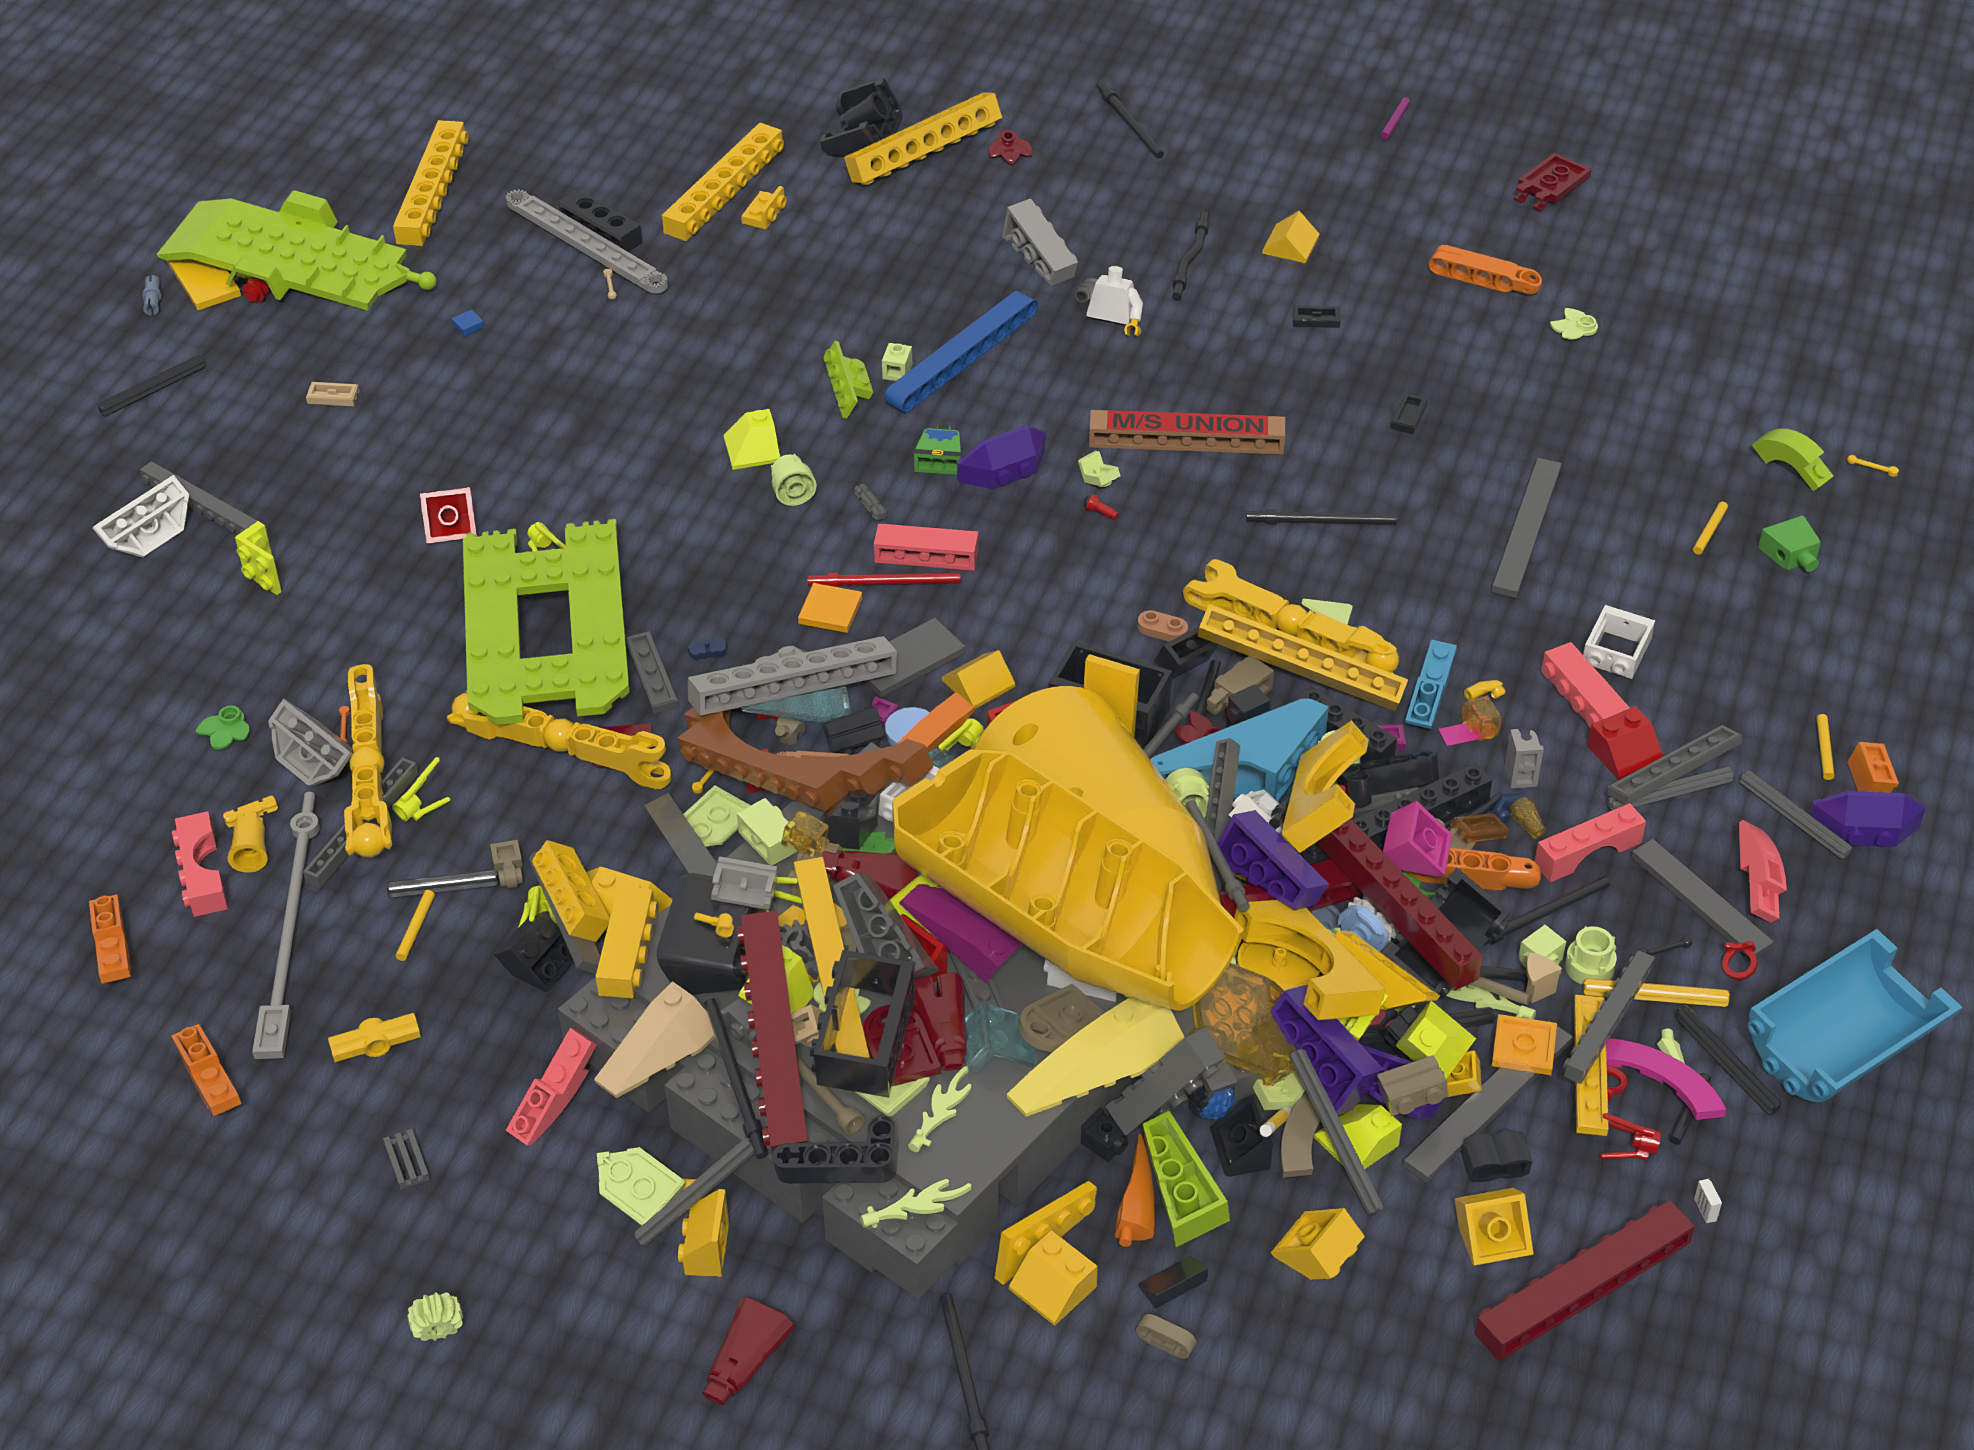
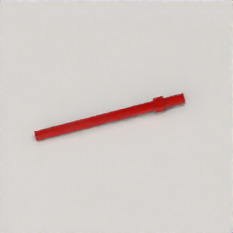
M828 573V575L808 576V586L816 583L838 588L839 585L961 582L960 573L838 575V573Z

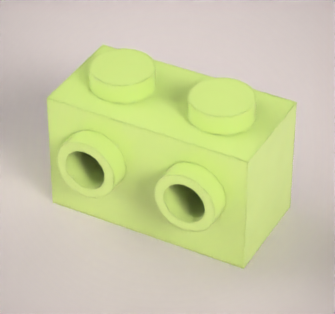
M766 798L737 813L739 833L769 865L773 866L799 851L798 838L800 833L794 823H789L783 817L781 810L777 806H772Z

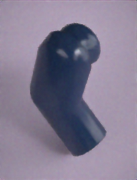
M1515 792L1501 795L1492 809L1493 818L1499 823L1508 822V817H1511V813L1508 811L1509 808L1524 804L1525 797L1523 793Z

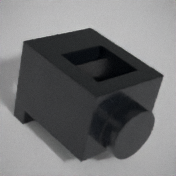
M1099 1107L1081 1125V1144L1109 1162L1116 1154L1120 1155L1124 1152L1128 1145V1140L1115 1120L1104 1114L1105 1110Z

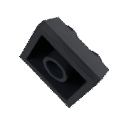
M863 790L849 791L823 813L805 836V843H808L810 839L823 841L825 844L829 842L839 844L842 848L859 850L877 826V795L868 794Z

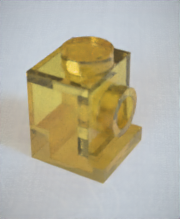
M1488 695L1463 702L1461 722L1463 724L1467 723L1471 732L1474 731L1479 741L1499 736L1502 717Z
M799 809L784 827L781 844L785 847L791 844L798 851L814 857L817 853H823L829 843L827 838L829 826Z

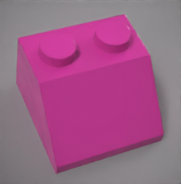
M1415 801L1391 813L1383 853L1400 870L1441 877L1445 875L1452 833L1419 802Z

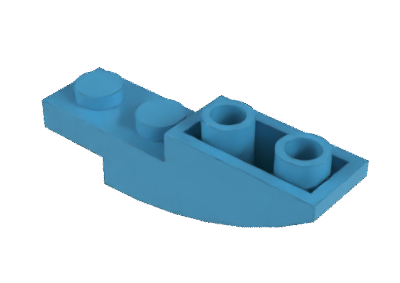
M1431 639L1405 723L1429 729L1432 728L1447 688L1457 645Z

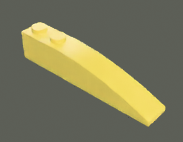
M1129 997L1102 1014L1053 1051L1007 1093V1098L1025 1117L1062 1104V1100L1072 1096L1079 1098L1089 1094V1090L1103 1085L1106 1088L1116 1084L1118 1079L1126 1076L1134 1078L1143 1074L1149 1068L1159 1063L1160 1059L1185 1037L1171 1009Z

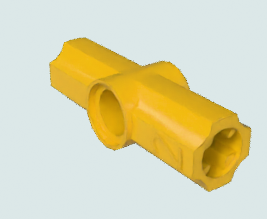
M411 1013L387 1021H382L379 1018H369L364 1020L358 1029L329 1037L328 1041L334 1062H338L365 1053L370 1057H379L387 1053L390 1046L420 1038L421 1036L415 1014Z

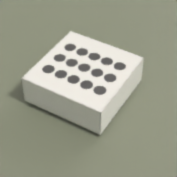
M1709 1179L1701 1180L1698 1182L1694 1200L1705 1222L1717 1221L1722 1202L1712 1182Z

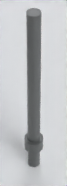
M1190 693L1182 704H1178L1172 710L1171 717L1143 749L1149 758L1175 727L1187 719L1191 708L1199 700L1197 694Z
M1194 800L1188 801L1185 807L1202 829L1208 851L1226 884L1225 890L1229 898L1235 901L1240 912L1248 911L1250 905L1244 895L1245 889L1242 883L1235 878Z

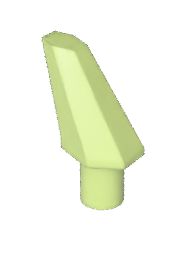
M1663 1029L1661 1031L1662 1038L1657 1043L1658 1047L1662 1052L1685 1064L1680 1044L1674 1040L1673 1030Z

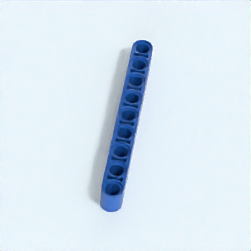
M1019 291L1013 292L890 385L885 393V402L904 413L911 411L1031 319L1037 311L1038 302Z

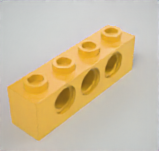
M547 840L536 853L532 862L568 934L596 942L608 927L610 917L574 848Z

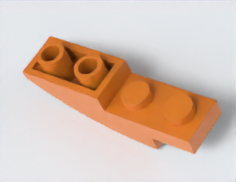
M118 895L101 896L89 901L92 933L96 944L101 983L104 984L131 977L129 950Z
M199 1024L187 1027L181 1032L171 1035L197 1091L213 1116L242 1104L238 1093L222 1068L215 1050Z

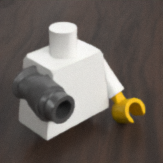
M1111 266L1109 267L1108 276L1101 275L1099 279L1088 278L1084 283L1076 287L1075 299L1078 302L1084 303L1091 298L1087 311L1088 317L1127 324L1124 331L1128 336H1130V330L1133 327L1136 329L1135 336L1141 334L1138 322L1141 321L1143 302L1137 290L1134 289L1133 282L1122 279L1123 269L1121 267Z

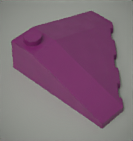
M918 884L899 902L904 909L938 940L944 943L952 953L985 983L1025 945L943 888Z

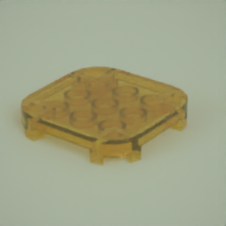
M1230 963L1215 985L1193 1005L1195 1027L1188 1033V1036L1206 1028L1226 1058L1223 1061L1262 1075L1263 1085L1273 1086L1277 1082L1285 1080L1295 1071L1289 1055L1296 1048L1294 1044L1288 1043L1270 1012L1284 990L1268 977Z

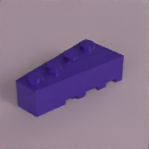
M1256 810L1233 814L1217 843L1232 872H1239L1248 878V882L1265 888L1269 895L1293 910L1317 905L1329 885Z

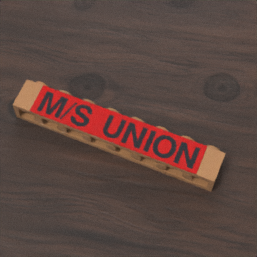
M1091 410L1089 447L1284 454L1285 417Z

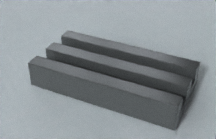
M412 1129L406 1130L407 1134L403 1136L401 1133L395 1134V1138L391 1140L389 1136L383 1138L400 1190L430 1180ZM410 1142L421 1173L417 1177L405 1147V1143ZM399 1146L410 1179L405 1181L393 1147Z

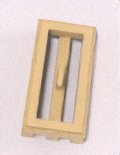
M312 382L306 396L307 404L354 406V400L357 399V394H359V386L357 384Z

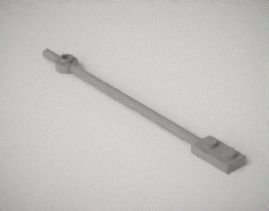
M306 792L304 794L302 812L295 815L290 822L292 833L297 838L271 1003L270 1006H260L252 1051L254 1059L284 1058L291 1010L289 1005H282L308 840L316 836L320 830L318 818L313 814L315 794L313 792Z

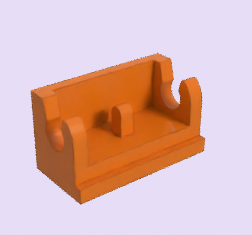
M1859 742L1847 761L1857 790L1862 792L1891 793L1893 788L1899 785L1885 745Z

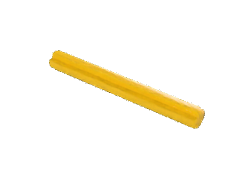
M1587 978L1583 986L1584 994L1587 996L1607 997L1610 989L1614 990L1616 981ZM1644 983L1634 1000L1727 1007L1729 1004V991Z

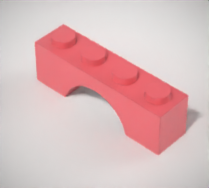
M1629 803L1538 842L1535 863L1540 867L1541 873L1551 883L1572 874L1578 864L1596 849L1604 846H1613L1620 853L1641 844L1646 820Z
M208 811L176 818L177 830L172 831L175 847L180 846V850H176L175 854L178 866H183V870H179L182 887H187V890L182 891L185 907L191 906L194 917L228 909L219 871L208 870L199 866L204 857L217 849Z

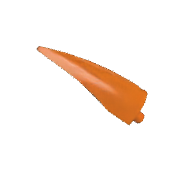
M1139 1133L1136 1141L1131 1177L1116 1221L1115 1238H1120L1119 1244L1124 1247H1129L1132 1244V1240L1141 1241L1154 1237L1155 1196L1153 1179L1142 1135Z

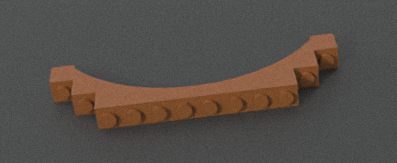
M694 707L684 714L688 723V730L677 738L681 746L680 752L687 761L823 811L831 808L849 791L863 790L868 794H875L891 780L912 786L934 768L926 745L909 739L882 749L839 757L796 758L764 752L746 744L730 730L732 709L700 716Z

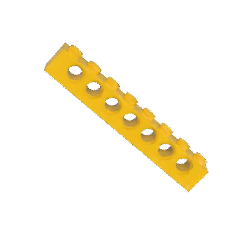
M995 93L976 95L845 156L844 159L851 181L861 183V185L874 182L873 178L887 176L892 173V169L904 168L909 165V161L925 158L928 152L940 151L944 149L943 145L957 143L961 141L962 136L974 135L978 133V129L981 127L987 128L995 125V121L1002 118Z
M438 120L393 225L396 244L423 246L426 237H429L430 227L432 223H435L437 210L441 209L442 198L447 194V186L452 182L453 171L457 170L458 159L462 157L463 147L468 143V132L465 131L464 122Z
M759 123L662 214L664 234L687 241L751 178L757 175L777 153L781 152L784 146L782 130L763 123Z

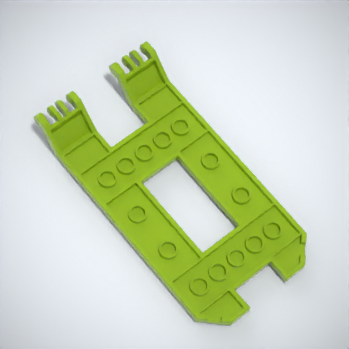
M608 519V524H600L599 520L593 521L594 525H589V521L583 522L582 526L575 527L574 523H567L565 528L566 548L516 553L515 546H518L516 529H508L507 534H500L498 530L493 531V535H489L487 531L483 532L482 536L475 537L473 533L465 534L466 538H463L467 698L471 711L477 714L481 712L488 716L490 722L496 725L524 722L523 703L576 698L577 717L605 714L612 708L611 703L618 697H625L630 692L616 519ZM569 590L573 654L521 659L518 595Z

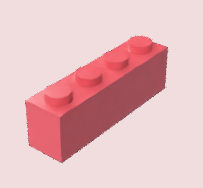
M878 524L874 541L875 563L975 571L978 555L977 531Z
M1572 642L1544 653L1541 666L1543 675L1569 701L1574 711L1583 717L1590 729L1591 724L1630 708Z

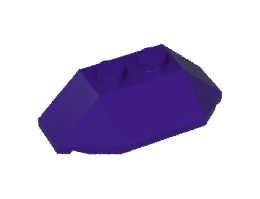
M1025 425L983 440L965 458L962 457L957 461V480L959 483L995 489L1036 474L1045 453L1046 433L1041 429Z
M1845 791L1830 795L1824 799L1813 800L1809 814L1850 845L1896 847L1920 828L1925 805L1918 803L1915 799L1904 793Z

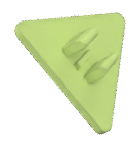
M1302 599L1301 604L1313 612L1323 614L1344 624H1348L1353 607L1350 604Z

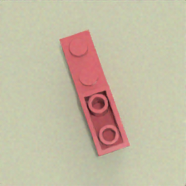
M1742 820L1739 822L1741 869L1749 873L1751 913L1772 923L1779 919L1778 895L1787 891L1783 863L1771 838L1763 830Z
M570 1028L542 1079H534L506 1131L525 1145L531 1146L560 1115L589 1072L584 1067L596 1048L597 1043L577 1029Z

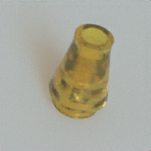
M1522 797L1510 806L1511 817L1533 839L1542 836L1547 829L1543 825L1533 800H1530L1528 797Z

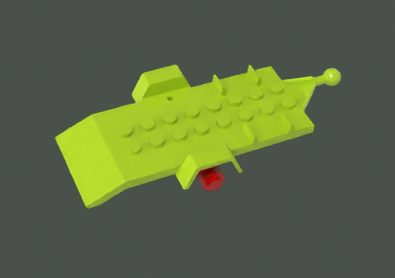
M295 190L284 201L279 212L231 198L199 201L156 254L158 258L167 261L193 259L230 270L232 272L225 283L226 285H230L236 276L249 279L247 284L243 286V293L248 300L257 303L263 301L264 296L269 292V288L278 300H281L287 290L292 288L368 311L377 297L405 283L407 280L418 283L424 290H431L436 285V277L433 273L423 272L418 274L411 272L409 268L401 265L407 256L406 249L385 243L383 235L376 241L349 232L348 225L343 230L335 229L334 227L338 221L327 200Z

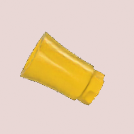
M248 811L244 812L243 815L237 816L232 845L228 854L230 866L244 873L259 871L267 863L264 839L265 827L263 818L259 817L256 812Z

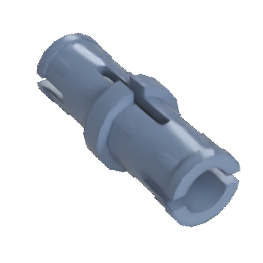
M152 275L151 282L150 276L146 277L145 289L142 292L144 300L143 311L147 315H152V309H154V315L158 313V304L161 300L159 290L160 279Z

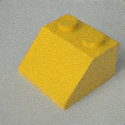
M1508 1188L1454 1198L1459 1230L1473 1265L1533 1255L1525 1193L1515 1188Z
M718 1189L699 1200L690 1208L689 1218L683 1219L682 1235L686 1236L685 1244H679L678 1262H683L685 1275L722 1277L729 1232L725 1189Z
M1345 1208L1305 1211L1271 1251V1254L1274 1258L1311 1280H1328L1340 1272V1266L1357 1251V1245L1365 1236Z
M1051 1230L1029 1250L1012 1279L1009 1290L1055 1326L1097 1287V1265Z

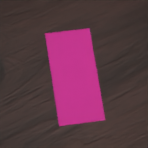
M1486 719L1439 729L1447 746L1495 736Z

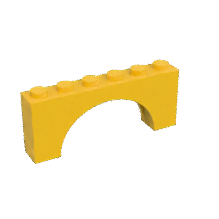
M1352 720L1300 756L1281 832L1283 838L1291 846H1294L1299 853L1353 817L1355 803L1338 784L1331 787L1336 779L1367 751L1369 740Z
M1279 900L1248 902L1250 908L1246 912H1240L1237 907L1234 919L1244 929L1242 939L1245 942L1265 943L1285 948L1309 960L1323 973V976L1309 980L1303 1003L1317 1020L1379 1015L1386 989L1307 908L1293 910Z

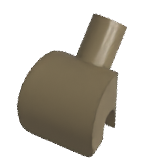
M780 716L775 728L778 740L787 745L797 743V736H802L805 732V723Z

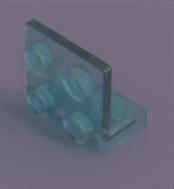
M979 1002L965 1018L967 1070L978 1073L986 1063L991 1061L993 1056L1029 1067H1034L1037 1064L1036 1048L1029 1045L1019 1033L1020 1013Z

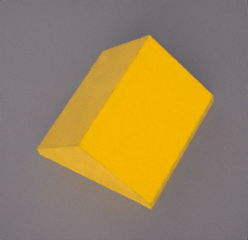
M1298 211L1275 225L1262 250V254L1306 263L1319 238V233L1304 215Z
M999 650L982 654L942 676V681L954 692L959 693L975 708L1015 687L1012 675Z

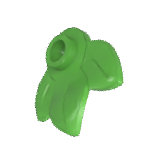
M226 706L219 711L218 716H210L203 720L197 727L196 733L210 736L212 748L219 750L227 748L234 739L239 741L245 740L249 735L250 728L244 722V714L238 707Z

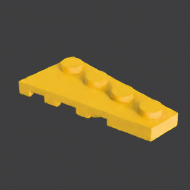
M1087 1181L1002 1231L995 1279L1004 1285L1015 1276L1029 1250L1048 1232L1052 1230L1062 1237L1083 1218L1088 1216L1095 1207L1097 1187Z

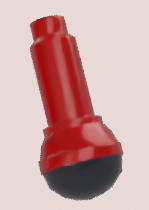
M1090 494L1085 497L1084 507L1088 511H1098L1113 519L1118 517V513L1113 508L1102 503L1097 495Z

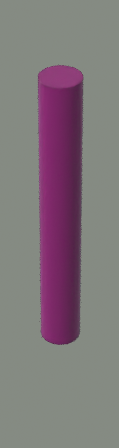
M1407 97L1402 98L1382 131V139L1387 140L1408 107L1410 100Z

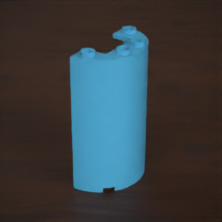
M1876 929L1753 1006L1750 1010L1748 1029L1762 1059L1763 1068L1767 1073L1773 1075L1789 1094L1797 1095L1812 1102H1823L1955 1017L1963 1007L1941 987L1932 993L1930 1000L1923 996L1891 966L1898 948Z

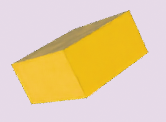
M1475 1050L1466 1052L1447 1077L1448 1097L1482 1091L1480 1060Z

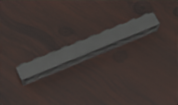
M152 461L140 469L143 482L153 487L174 475L189 493L187 507L217 522L220 526H224L231 532L239 535L257 522L254 518Z
M1231 738L1216 742L1206 813V823L1217 843L1231 819L1229 814L1232 811L1241 745ZM1211 859L1218 892H1221L1223 878L1213 859Z
M402 757L382 780L383 801L386 803L387 809L392 806L417 777L418 769L415 762ZM376 818L369 821L364 820V823L376 824L377 820ZM345 824L303 871L307 884L320 889L349 856L345 850L347 840Z
M1638 950L1635 956L1630 957L1628 967H1624L1621 978H1617L1614 984V990L1610 989L1607 1001L1604 1000L1602 1002L1600 1012L1595 1013L1593 1023H1589L1585 1031L1586 1034L1581 1035L1578 1042L1579 1046H1575L1572 1050L1571 1058L1566 1059L1563 1066L1566 1069L1564 1077L1582 1084L1652 971L1655 960L1654 956Z

